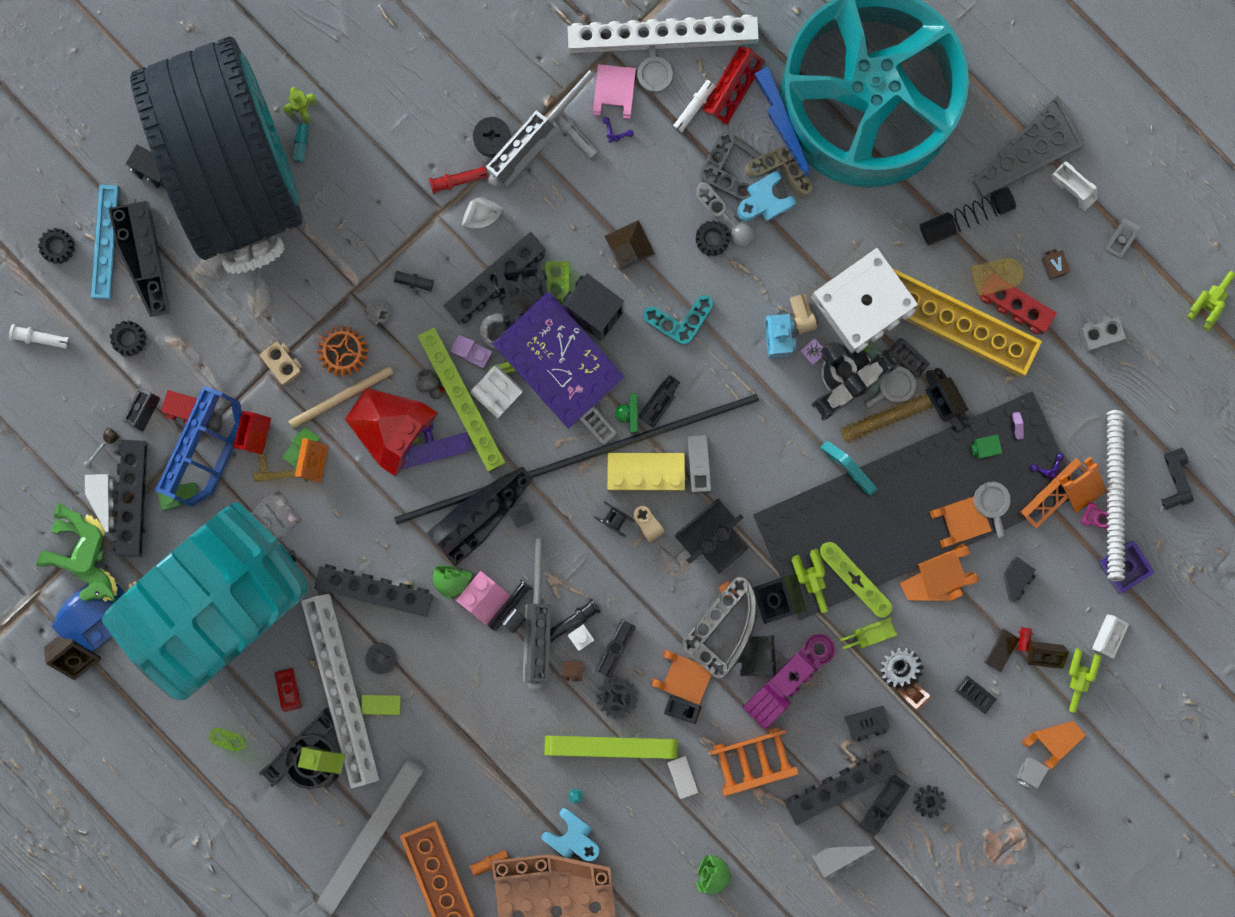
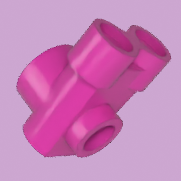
M1089 502L1081 523L1086 526L1091 524L1107 530L1109 528L1107 526L1109 521L1107 520L1105 524H1101L1099 520L1101 517L1107 519L1109 515L1107 512L1098 509V505Z

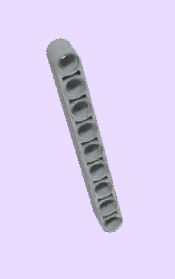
M411 759L406 761L315 904L331 916L333 915L425 768Z

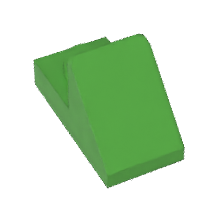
M305 427L293 438V443L282 456L284 460L295 468L297 467L302 438L316 442L321 439Z
M196 482L180 484L175 495L185 500L198 493ZM157 492L162 511L186 505Z

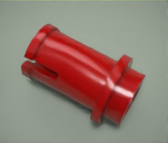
M1021 627L1020 631H1018L1020 636L1017 650L1028 652L1031 635L1034 633L1032 628Z

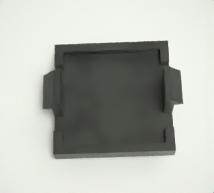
M774 635L751 637L743 655L738 663H742V669H740L741 676L776 674Z

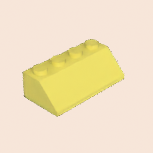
M608 453V491L684 492V453Z

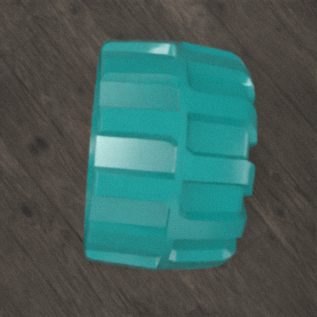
M234 502L201 526L136 582L104 613L102 622L138 670L169 698L186 700L292 609L306 595L308 586L306 578L278 539L241 504Z

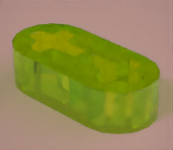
M214 728L209 733V740L214 745L235 752L241 751L245 747V738L240 734L223 728ZM220 731L221 736L226 737V740L219 739L216 742L213 734ZM238 737L241 746L234 748V744L228 741L229 739L236 740Z

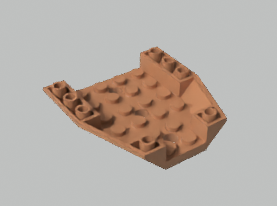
M551 854L492 861L498 917H513V912L516 910L522 911L524 917H554L551 914V909L554 906H559L562 909V915L559 917H616L610 867ZM592 902L600 903L601 909L599 912L594 913L590 910L589 906Z

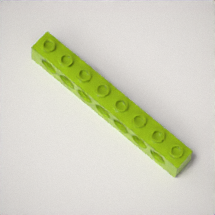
M435 327L418 335L488 472L491 473L506 465Z

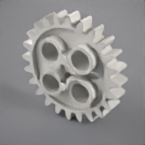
M278 236L264 237L260 241L246 246L240 245V248L227 252V255L223 256L222 264L228 273L231 272L233 274L237 272L239 274L242 271L246 273L250 269L253 271L257 267L262 268V265H268L269 262L275 261V258L280 257L285 248L281 238Z

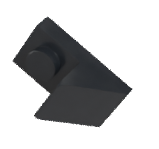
M670 696L664 714L696 725L702 706Z

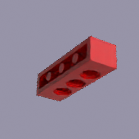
M993 273L989 275L977 294L982 302L988 305L990 303L997 307V311L1004 315L1008 313L1016 323L1020 325L1024 323L1030 327L1029 330L1037 335L1039 333L1043 335L1057 314ZM996 291L1003 292V300H998L995 297ZM1012 301H1017L1020 303V310H1014L1012 308ZM1029 311H1034L1037 314L1036 320L1029 319Z

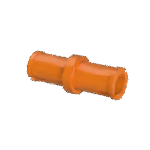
M504 849L490 857L486 856L480 862L470 865V869L474 877L488 870L492 871L493 860L509 858Z

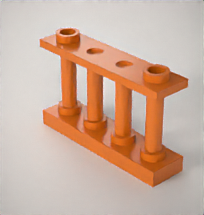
M780 727L770 729V733L728 746H725V743L713 746L714 750L710 751L711 755L718 754L726 781L724 783L725 787L721 788L723 796L798 775L797 767H792L788 762L781 735L786 733L785 729L781 730ZM771 737L774 739L781 762V771L774 773L773 769H770L762 740ZM755 743L763 770L762 776L757 778L751 773L744 750V745ZM734 748L737 750L744 774V782L737 784L735 780L733 781L725 751Z

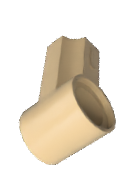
M806 294L790 298L798 334L817 330V323L814 314L811 313Z

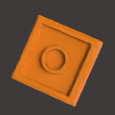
M302 438L295 476L321 483L328 445Z

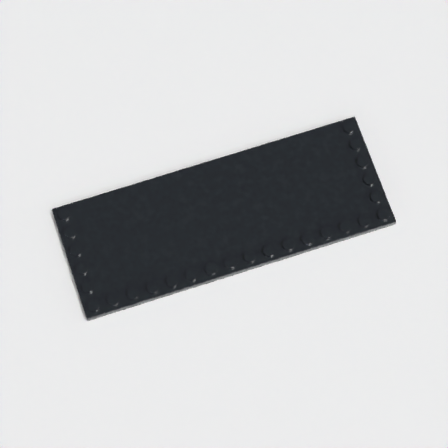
M1033 391L968 419L967 421L970 426L965 430L957 431L955 426H952L859 467L877 487V490L871 496L857 484L849 473H846L753 514L780 578L796 574L792 563L793 556L800 555L806 570L814 567L810 551L817 548L820 551V547L824 543L833 542L875 586H878L919 568L918 564L951 551L960 544L968 546L997 533L993 518H987L992 530L991 532L942 548L940 540L950 537L943 515L932 519L929 512L974 497L978 487L987 482L1002 484L1010 494L1011 503L1009 509L1004 515L1000 516L1004 529L1027 520L1020 512L1054 479L1053 477H1047L1039 471H1032L1031 466L1036 464L1038 467L1049 471L1054 468L1057 455L1061 453ZM1015 412H1020L1024 439H1017L1015 437V423L1012 418V414ZM993 435L999 436L1002 454L977 459L976 455L973 456L971 449L973 440ZM1064 460L1060 461L1059 473L1057 475L1067 467ZM1060 484L1058 486V494H1066L1065 489ZM1048 496L1044 500V507H1053L1056 504V496ZM1058 496V502H1059L1064 496ZM1033 510L1029 516L1034 517L1042 513V510ZM821 558L825 568L823 579L826 588L821 591L827 608L855 596L856 594ZM849 572L848 574L853 579L851 583H857L863 588V585L859 582L860 576H854ZM799 583L807 608L806 612L797 614L799 620L819 612L820 608L815 594H808L805 584Z

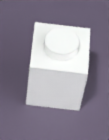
M584 624L568 635L578 651L595 641Z

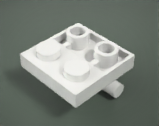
M496 364L470 393L498 419L524 390Z

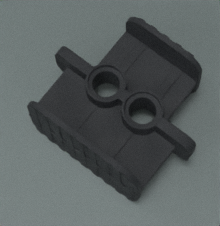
M719 498L674 535L691 555L686 560L689 564L703 554L718 574L748 549V546L731 529L744 517L740 514L735 518ZM725 528L728 532L727 537L720 538L717 535V530ZM705 540H710L713 543V548L709 551L704 550L702 547V543Z

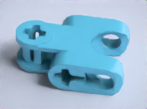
M778 171L773 172L747 188L751 196L743 200L737 209L738 217L741 220L751 221L762 214L767 222L794 207L797 202L793 196L778 199L772 193V187L779 183L781 179ZM745 207L747 209L751 208L750 214L748 212H743Z
M562 808L560 810V817L568 825L566 834L558 837L550 832H544L541 835L542 840L565 858L571 859L574 853H576L586 861L595 860L600 853V849L588 837L593 828L570 810ZM592 846L595 854L587 856L585 847L589 848Z

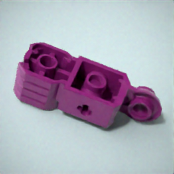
M820 633L810 636L804 646L743 706V709L763 729H767L791 705V702L786 697H793L800 690L798 686L802 682L806 684L814 676L812 674L813 671L817 672L822 665L832 660L836 650L832 639ZM815 645H823L824 653L822 655H817L814 652ZM795 674V680H791L789 675Z

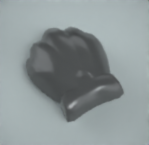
M214 409L205 428L218 433L222 427L221 416L224 411Z

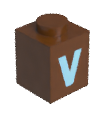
M1056 249L1045 253L1046 256L1042 258L1049 280L1067 275L1070 272L1063 250L1057 252Z

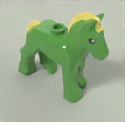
M57 503L54 518H65L71 522L56 519L51 533L74 532L81 538L71 558L44 550L43 553L40 552L36 566H57L70 571L75 577L88 583L89 586L80 592L79 597L82 601L103 599L105 602L107 600L115 602L114 596H117L118 589L115 578L110 576V573L104 571V569L96 567L97 563H101L104 557L102 549L104 546L105 530L98 519H94L92 515L89 516L87 514L84 518L82 514L73 512L63 504Z

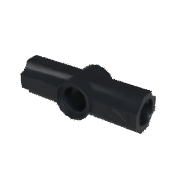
M621 619L595 671L611 678L636 628L635 625ZM613 643L621 645L620 653L613 654L610 651Z

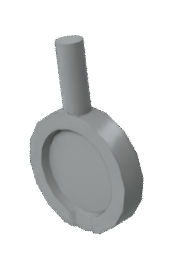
M649 45V58L641 62L637 72V79L639 85L644 90L650 93H659L670 86L673 70L667 60L657 57L655 45Z
M897 367L881 379V392L865 401L866 407L869 409L884 398L892 403L907 401L913 396L916 389V380L913 374L908 369Z
M984 483L975 491L973 497L974 506L983 517L993 518L998 538L1003 537L1005 532L1000 516L1004 515L1009 509L1011 503L1010 494L1000 483Z

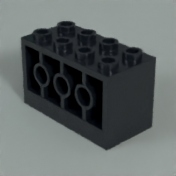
M587 273L585 276L581 275L576 281L575 290L573 292L569 291L564 297V309L581 327L602 342L624 313L625 301Z

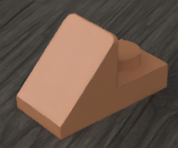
M917 683L913 684L912 688L907 687L906 690L902 688L896 690L917 711L931 699V696Z

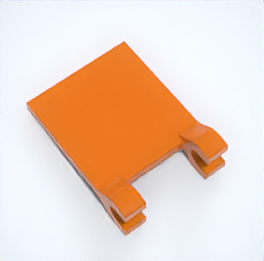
M1091 457L1084 461L1088 471L1073 482L1069 481L1065 474L1059 478L1075 513L1086 507L1089 502H1093L1107 492L1099 473V466L1097 463L1094 464Z
M973 497L929 511L932 519L943 515L950 537L940 540L942 548L992 531L988 519L977 512Z
M960 544L951 551L918 564L930 600L962 586L979 582L977 574H974L973 571L964 575L959 557L970 554L968 546Z
M665 650L662 657L672 661L671 667L664 682L653 678L651 686L699 705L712 674L699 663Z

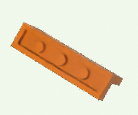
M1077 458L1020 512L1036 529L1068 498L1067 494H1058V486L1061 484L1059 478L1064 474L1067 477L1070 475L1069 481L1073 482L1072 472L1075 469L1079 468L1083 473L1087 472ZM1048 496H1056V504L1053 507H1044V500ZM1058 496H1064V497L1058 502ZM1033 510H1042V518L1036 523L1029 514Z

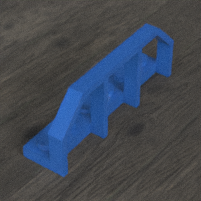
M203 386L155 491L191 507L213 495L234 449L233 445L242 413L240 401L222 392ZM219 397L230 401L235 424L228 438L205 428ZM203 431L226 442L214 470L191 460ZM189 463L211 473L210 479L203 491L187 500L175 495Z

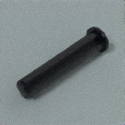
M522 579L520 580V585L489 622L488 626L492 630L496 631L502 624L501 621L516 607L528 590L533 589Z

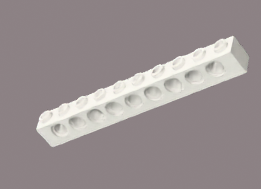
M743 15L741 18L724 16L722 19H715V17L709 16L704 17L702 20L689 17L682 21L670 18L661 22L651 19L641 23L638 20H631L628 23L621 24L619 21H612L609 24L593 22L590 25L573 23L571 26H567L569 53L648 50L649 45H655L656 49L758 44L757 17H753V15ZM740 26L743 28V32L736 33L733 28ZM721 27L724 29V33L718 34L714 29ZM703 28L706 32L703 35H699L696 33V29ZM684 29L687 33L684 36H680L677 34V30ZM665 30L668 34L665 37H661L658 35V32ZM641 31H647L649 35L645 38H642L639 36V33ZM628 32L630 36L624 39L620 37V34ZM609 33L611 37L605 40L601 38V35ZM590 34L592 38L586 41L582 39V36Z
M330 594L302 600L341 753L346 754L344 764L350 787L355 788L379 781Z

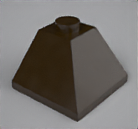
M639 220L604 236L620 271L655 255Z
M56 637L44 647L45 663L73 680H76L101 660V656L74 640Z

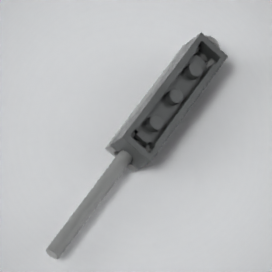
M589 70L547 118L536 110L491 160L486 168L494 175L490 174L488 179L492 186L498 187L502 182L508 187L558 131L553 125L555 119L595 76L593 72Z
M535 539L533 604L525 605L523 682H531V684H528V688L533 692H537L542 688V684H539V682H549L551 604H541L543 539Z

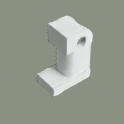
M1064 162L1051 175V179L1061 189L1065 187L1078 199L1079 208L1084 212L1098 199L1097 187L1078 173L1068 162Z

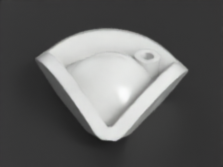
M476 198L470 201L464 214L462 226L472 229L490 226L499 218L504 208L485 198Z

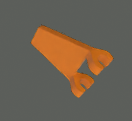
M921 573L899 583L907 600L952 601L963 595L961 589L958 588L930 600Z
M1074 721L1032 732L1021 742L1027 748L1038 739L1052 754V757L1043 763V765L1051 770L1086 734Z

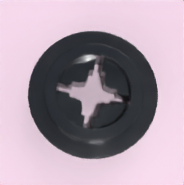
M375 644L366 653V664L372 672L385 674L395 666L396 653L387 644ZM379 650L383 656H389V658L384 660V667H382L379 661H373L379 657Z

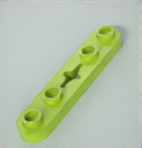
M824 543L819 551L821 558L877 617L889 616L892 612L890 601L835 543ZM849 572L854 576H860L859 582L863 585V588L857 583H851L853 579L848 574Z

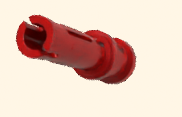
M485 166L454 175L446 173L439 178L432 179L431 177L429 182L434 195L438 191L451 190L453 186L488 177Z

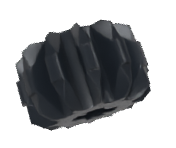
M930 785L926 786L927 792H925L923 787H920L919 790L922 794H914L915 797L919 798V800L913 801V804H919L915 811L922 810V817L926 815L927 811L929 818L933 817V811L936 816H939L940 813L937 809H945L944 806L940 805V803H946V799H940L944 793L941 791L936 794L938 791L936 786L932 792ZM930 796H932V801L934 802V804H929V807H927V802H925V799H930Z

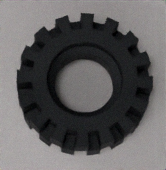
M706 221L697 230L695 240L697 247L707 256L722 254L729 245L730 232L725 224L723 225L720 221ZM715 231L720 235V242L717 245H709L706 242L705 236L708 232Z
M48 229L47 233H43V237L39 238L40 244H38V248H40V254L44 259L53 264H63V261H69L68 258H72V252H75L73 238L62 229ZM55 239L62 240L64 244L62 251L59 253H53L50 250V243Z
M127 320V322L121 321L120 324L117 323L116 327L111 330L112 334H110V343L113 349L124 356L139 354L138 352L142 351L143 346L146 345L145 331L141 326ZM127 331H131L135 335L134 343L129 346L123 345L121 342L122 334Z

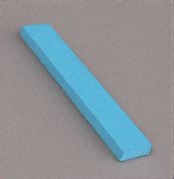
M99 185L91 290L92 299L111 300L115 238L108 208L118 206L119 186Z

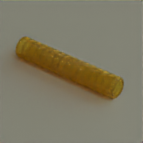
M924 393V396L914 397L912 401L909 399L907 403L904 401L902 405L892 406L890 410L887 408L885 412L880 411V414L870 415L868 419L865 417L863 421L853 422L851 426L850 424L846 428L843 426L841 427V432L845 441L849 443L851 439L854 441L856 437L866 436L868 432L871 434L873 430L876 432L878 428L888 427L890 423L893 425L895 421L900 422V419L910 418L912 414L915 416L917 412L922 413V410L932 409L933 404L927 393Z

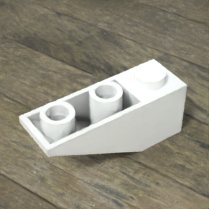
M109 474L85 475V495L105 532L112 533L115 518L112 517V509L115 508V500L112 498V490L115 488L114 479H111Z

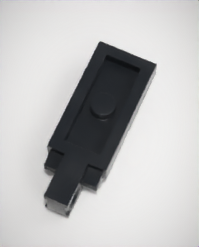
M669 375L660 384L638 417L653 428L674 400L675 389L680 382Z

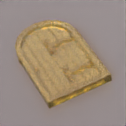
M1004 258L971 266L978 296L1009 290L1016 287L1023 278L1021 264L1012 258Z

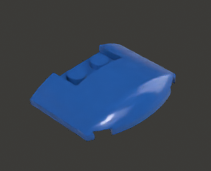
M87 584L71 595L62 605L52 627L60 637L74 640L94 652L112 637L102 622V616L115 602L110 600L105 602L103 599L82 601L79 595L82 590L89 586ZM116 584L118 587L117 596H114L116 601L125 593L118 584Z

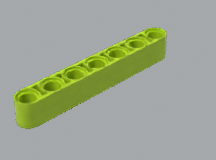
M545 736L544 755L678 759V739Z

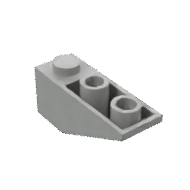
M707 435L687 436L691 494L710 493L711 482Z
M872 845L831 846L814 854L812 858L824 878L828 876L830 879L839 874L838 870L842 867L848 869L856 864V859L860 857L865 859L872 855L871 851L875 848Z

